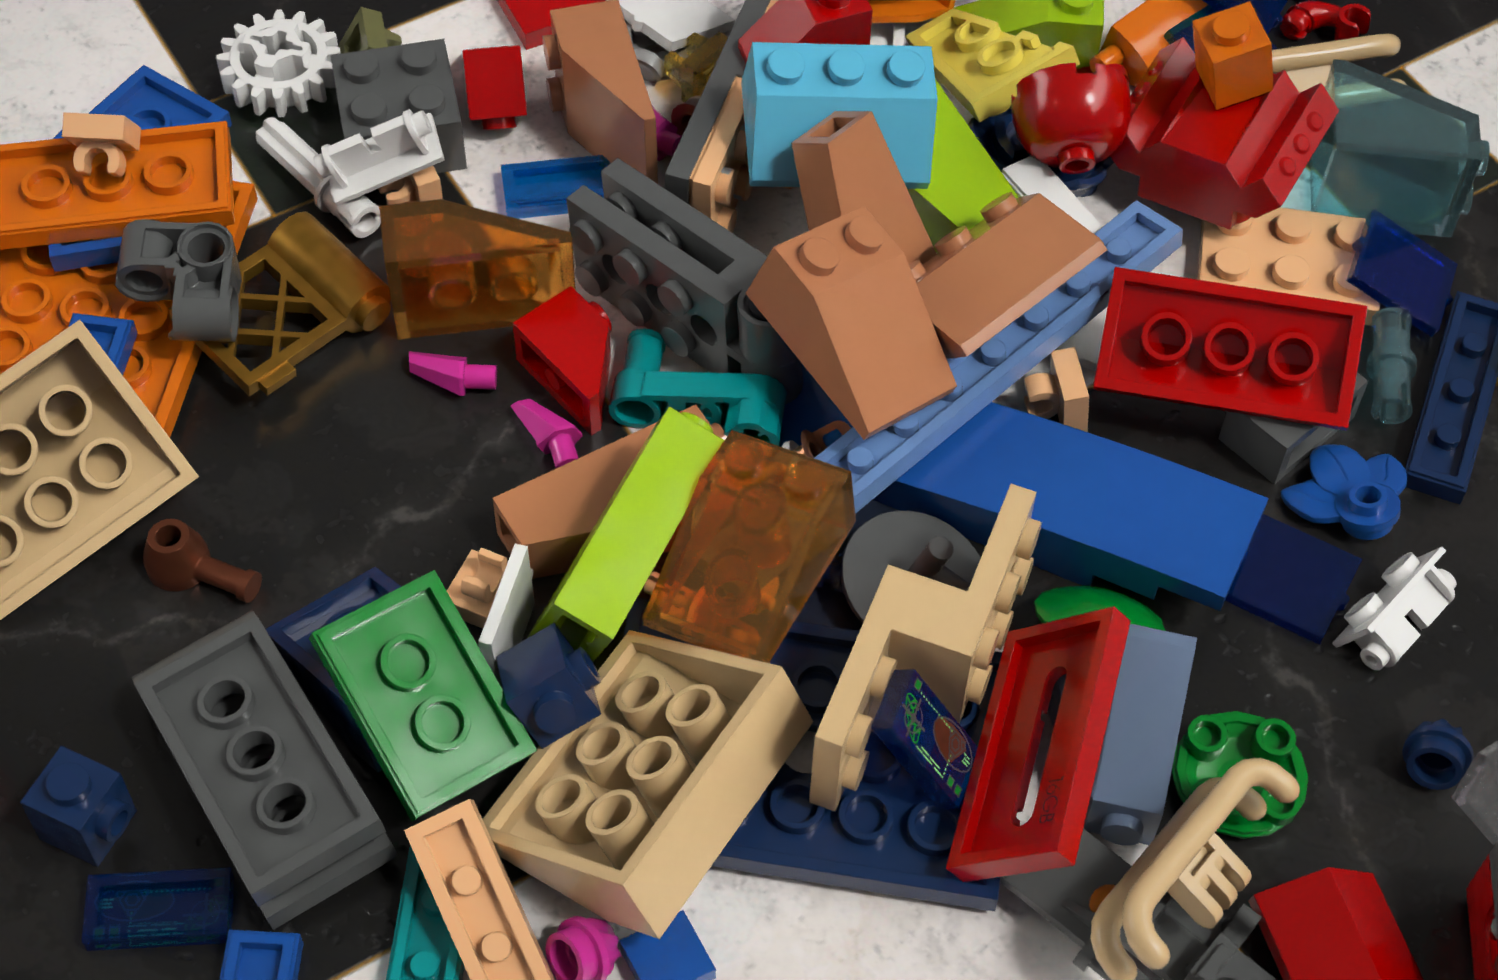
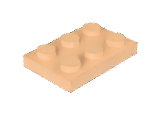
M1282 207L1258 218L1250 217L1245 222L1235 224L1230 230L1201 219L1197 279L1366 305L1368 307L1365 325L1374 326L1380 312V292L1369 284L1375 286L1376 279L1371 278L1378 276L1381 267V258H1379L1381 257V242L1379 238L1376 242L1377 246H1375L1377 251L1374 250L1373 252L1375 254L1372 255L1368 268L1369 272H1367L1365 279L1369 278V280H1365L1369 284L1363 281V277L1377 234L1381 236V221ZM1378 279V282H1377V285H1376V288H1377V289H1379V286H1380V280H1379V279Z

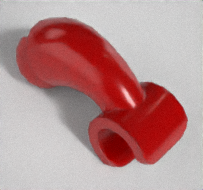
M1305 1L1288 9L1287 13L1282 17L1280 29L1291 40H1301L1307 33L1324 26L1336 28L1335 40L1359 37V33L1366 34L1368 32L1371 14L1367 7L1360 4H1348L1341 8L1337 5L1321 1Z

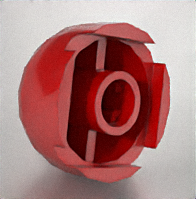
M1063 63L1040 69L1021 79L1016 85L1017 97L1011 95L1012 120L1018 140L1031 157L1050 167L1059 168L1064 173L1080 174L1093 169L1095 164L1105 160L1123 143L1131 116L1129 82L1121 71L1108 65L1095 63L1096 74L1077 73L1076 63Z

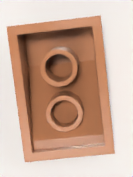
M619 0L550 10L552 34L542 36L547 68L548 70H555V77L546 79L548 99L552 113L562 111L568 134L605 167L619 158L658 184L656 117Z
M865 205L774 246L745 293L863 440L951 394L957 387L904 252Z

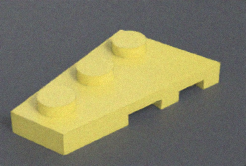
M954 8L905 36L909 46H932L935 77L979 123L990 116L999 115L1011 107V95L1017 97L1016 85L1024 77L1040 69L1063 63H1076V67L1080 65L1073 45L1060 41L1053 47L1043 45L1037 34L1022 30L1016 36L1002 32L998 22Z

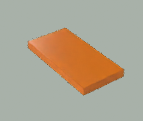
M227 121L141 130L139 152L122 151L126 158V170L122 177H114L108 173L107 153H99L94 156L91 162V176H85L77 172L73 164V156L77 146L65 138L0 145V250L122 237L123 229L128 223L142 219L179 223L209 221L219 223L222 226L235 224L231 137Z

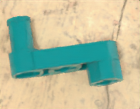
M646 328L630 332L627 338L628 345L623 370L618 372L614 378L608 412L615 421L627 427L645 428L658 422L668 407L680 412L696 404L710 424L716 422L723 428L724 435L728 437L731 448L738 451L741 455L760 458L765 457L770 451L779 448L787 391L784 385L777 379L767 375L750 373L660 371L662 356L666 349V343L662 335L657 331Z

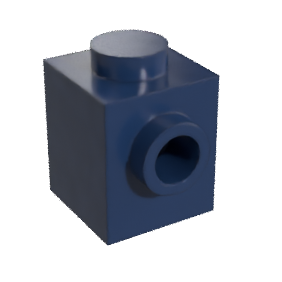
M555 623L496 657L506 703L542 749L601 715L594 687L601 683L600 675L582 647L574 650Z
M62 745L20 802L41 841L96 867H99L137 812L121 773Z

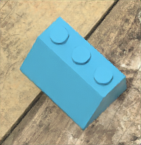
M752 42L741 80L750 186L800 187L791 143L834 111H872L907 189L928 188L931 177L938 100L932 46Z

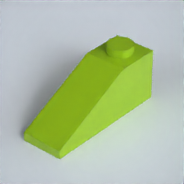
M979 0L954 7V9L998 22L1002 32L1016 36L1022 30L1037 34L1043 45L1053 47L1059 41L1073 45L1080 65L1076 67L1077 69L1090 66L1091 58L1099 53L1104 28V0Z

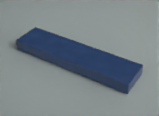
M1457 291L1454 297L1404 468L1407 474L1406 488L1461 505L1467 492L1498 378V303L1459 291Z

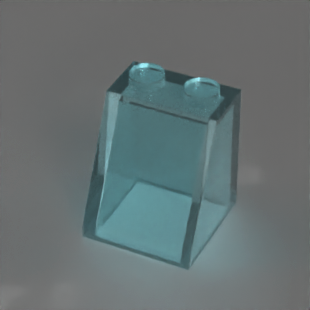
M1333 59L1325 89L1338 107L1339 112L1309 160L1311 211L1380 220L1381 231L1451 237L1460 215H1468L1471 209L1475 177L1484 176L1488 166L1490 147L1488 141L1481 140L1479 115L1346 60Z

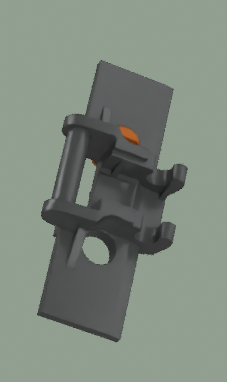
M1083 828L1075 866L1004 876L1001 884L1082 948L1072 962L1083 972L1090 967L1103 979L1111 980L1096 960L1091 943V924L1099 905L1131 868V865ZM1168 892L1155 906L1152 913V922L1155 931L1170 951V959L1168 964L1162 969L1150 970L1162 979L1277 980L1239 950L1262 918L1246 904H1243L1238 912L1226 919L1222 917L1216 926L1210 929L1197 924ZM1122 925L1120 929L1122 946L1138 959L1127 942ZM1137 968L1138 974L1135 980H1152Z

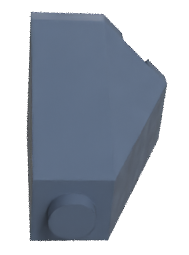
M1130 623L1083 827L1086 831L1100 834L1111 843L1125 846L1138 843L1150 845L1154 840L1164 812L1197 637ZM1067 674L1062 675L1053 687L1048 707L1053 729Z

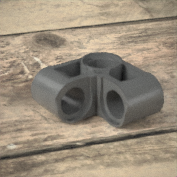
M142 219L128 223L123 229L115 286L118 291L136 301L156 302L160 300H173V328L168 333L169 340L235 342L239 326V295L242 278L233 236L229 230L219 223L209 221L179 223Z

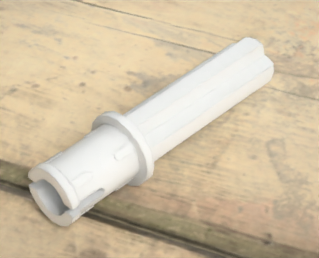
M275 117L264 120L263 127L258 129L255 134L257 143L314 195L315 205L322 212L332 213L357 238L368 237L379 228L383 219L380 216L383 211L379 206L364 195L337 206L334 203L329 178H322L314 164L313 156L318 155V153L284 122H279Z

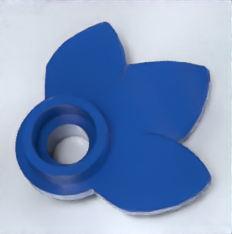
M1326 444L1314 448L1310 454V474L1312 479L1281 490V499L1284 504L1300 517L1312 523L1340 522L1343 529L1349 535L1358 539L1373 540L1387 535L1398 521L1401 513L1399 495L1407 486V474L1403 465L1390 454L1377 455L1366 461L1357 451L1345 445Z

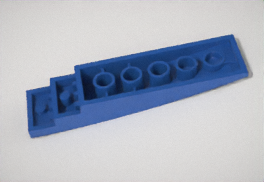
M804 365L802 391L795 400L786 404L784 408L779 448L770 451L766 455L775 460L782 457L781 447L783 443L792 440L798 446L802 445L801 432L807 429L810 432H814L837 420L844 421L851 428L853 427ZM991 402L873 500L899 511H914L936 517L954 527L965 538L986 546L1010 484H1014L1037 492L1031 519L1042 522V526L1031 556L1034 558L1033 566L1082 586H1091L1095 576L1153 600L1159 587L1221 611L1269 498L1124 444ZM835 429L823 435L824 444L829 447L842 436V433Z

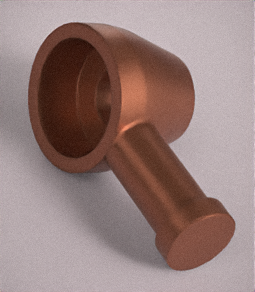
M164 519L153 525L148 533L143 559L148 577L155 586L167 591H183L194 587L202 581L235 594L238 600L250 603L258 594L262 583L261 573L252 569L245 571L211 557L208 546L202 536L178 519Z

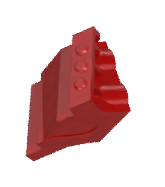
M1182 37L1158 52L1130 96L1131 116L1127 134L1123 143L1110 157L1118 169L1140 176L1137 196L1230 230L1235 224L1245 222L1250 217L1258 218L1283 205L1338 114L1339 109L1322 82L1299 93L1286 71L1282 70L1276 74L1273 73V91L1216 110L1196 69L1195 53L1185 38Z

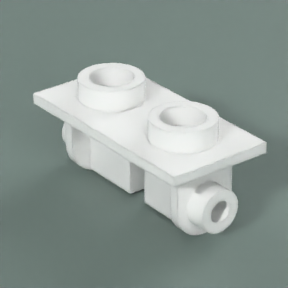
M408 109L403 111V115L370 128L371 138L364 140L361 134L358 133L335 144L323 145L321 147L322 153L313 156V160L322 178H329L334 203L338 206L445 161L431 112L425 114L421 110L413 114Z
M1441 546L1420 557H1416L1412 552H1409L1397 559L1382 574L1381 577L1387 584L1378 594L1372 592L1366 595L1348 610L1344 618L1349 625L1332 644L1337 648L1355 641L1362 649L1360 652L1362 661L1369 668L1379 671L1383 667H1393L1420 636L1418 631L1404 616L1407 614L1419 629L1422 630L1427 628L1455 598L1454 588L1457 585L1455 578L1448 571L1437 569L1434 566L1446 550Z

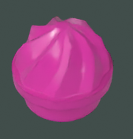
M581 916L568 918L559 925L557 932L551 934L547 939L546 957L549 967L557 980H606L614 968V962L621 956L617 946L619 938L606 920L584 918Z

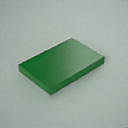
M435 570L311 633L309 640L412 822L528 758L537 751L523 724L506 703L502 687Z

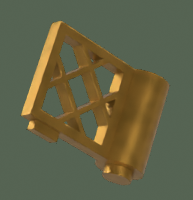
M306 211L297 212L279 224L272 233L267 245L239 262L242 278L239 295V326L242 309L277 311L275 330L244 329L238 326L235 342H194L249 397L260 389L268 396L296 377V368L294 367L296 364L346 330L351 333H357L363 330L371 331L379 327L386 320L391 310V305L389 304L392 296L391 288L313 215ZM264 270L280 283L279 295L244 293L245 283ZM170 307L169 313L172 320V307ZM285 312L310 313L321 322L320 325L308 333L283 331ZM222 343H227L228 348H226ZM237 344L273 346L271 358L252 371H249L236 358Z

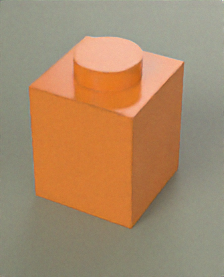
M1250 1L1192 21L1196 69L1216 110L1273 91L1272 43Z

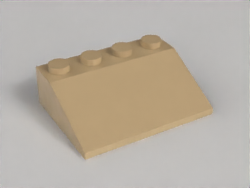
M80 319L0 374V620L199 477Z
M629 630L598 670L601 683L596 685L594 690L601 715L542 749L539 746L537 751L530 757L484 816L483 822L501 858L603 919L660 939L807 732L813 720L782 666Z

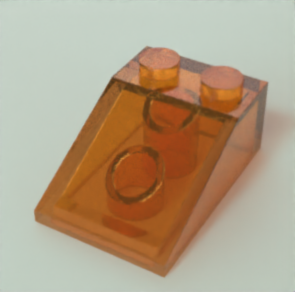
M443 199L419 202L409 201L401 204L379 206L384 261L398 340L511 327L514 321L566 288L572 286L576 290L571 232Z
M731 430L699 478L643 614L644 626L699 647L769 663L856 522L851 471Z

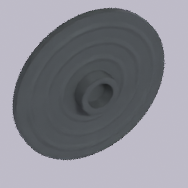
M914 511L887 512L865 522L850 538L841 560V583L851 610L863 624L888 564L968 591L981 558L972 544L959 531L936 517Z

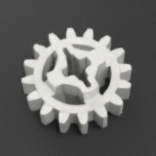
M281 9L275 11L272 20L265 21L260 14L253 15L254 25L249 28L237 23L233 26L236 39L222 38L221 46L223 53L216 55L219 73L225 94H233L235 104L239 108L252 102L255 115L261 116L268 107H274L278 117H284L287 107L295 105L300 112L304 113L308 111L307 100L312 98L324 103L327 100L325 87L336 88L330 55L341 54L340 48H338L335 32H326L324 21L321 19L307 24L305 12L302 11L295 14L292 19H285Z

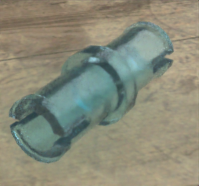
M1394 307L1381 309L1372 317L1373 350L1367 357L1366 365L1367 374L1373 380L1371 414L1374 419L1379 418L1382 407L1381 423L1399 424L1411 417L1413 411L1411 379L1416 375L1417 359L1415 353L1410 350L1411 316L1408 312L1402 315V309Z

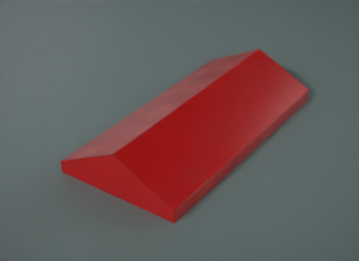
M1115 267L1093 390L1347 431L1368 306Z
M1327 867L1256 893L1248 901L1251 909L1262 917L1258 924L1283 980H1424L1373 873Z

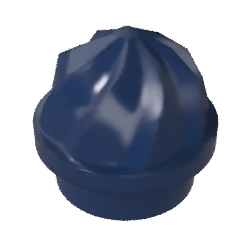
M1443 718L1435 722L1424 721L1406 737L1402 750L1410 777L1418 784L1435 790L1448 789L1458 784L1461 778L1470 771L1474 758L1473 748L1463 736L1462 728L1452 727Z

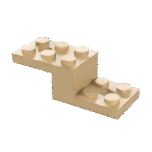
M1010 484L968 591L888 564L814 738L810 803L836 811L844 789L857 790L869 758V751L864 749L871 731L878 734L881 732L891 702L906 706V696L908 693H912L917 700V704L920 698L922 699L920 708L923 713L939 717L940 714V717L945 716L958 725L968 701L980 705L991 676L993 666L990 665L995 648L1002 649L1013 618L1014 611L1011 608L1016 594L1022 596L1032 570L1034 558L1031 556L1042 526V522L1031 519L1037 492ZM917 677L923 683L920 692L914 687ZM908 695L910 702L914 699L912 695Z

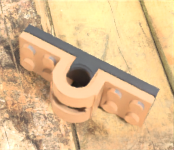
M745 0L665 172L666 190L732 233L734 232L737 219L735 207L738 200L747 201L753 187L749 184L741 86L746 64L738 49V40L778 0ZM781 187V188L792 189V188H795V187Z

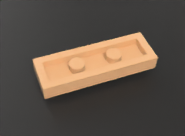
M468 799L404 830L470 980H555L474 800Z

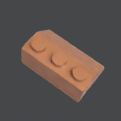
M1012 192L1006 193L987 204L980 211L984 220L970 230L966 226H962L941 238L934 245L938 251L935 256L923 265L920 260L909 263V266L946 359L967 357L1106 252L1107 248L1103 241L1042 194L1036 193L1015 198Z

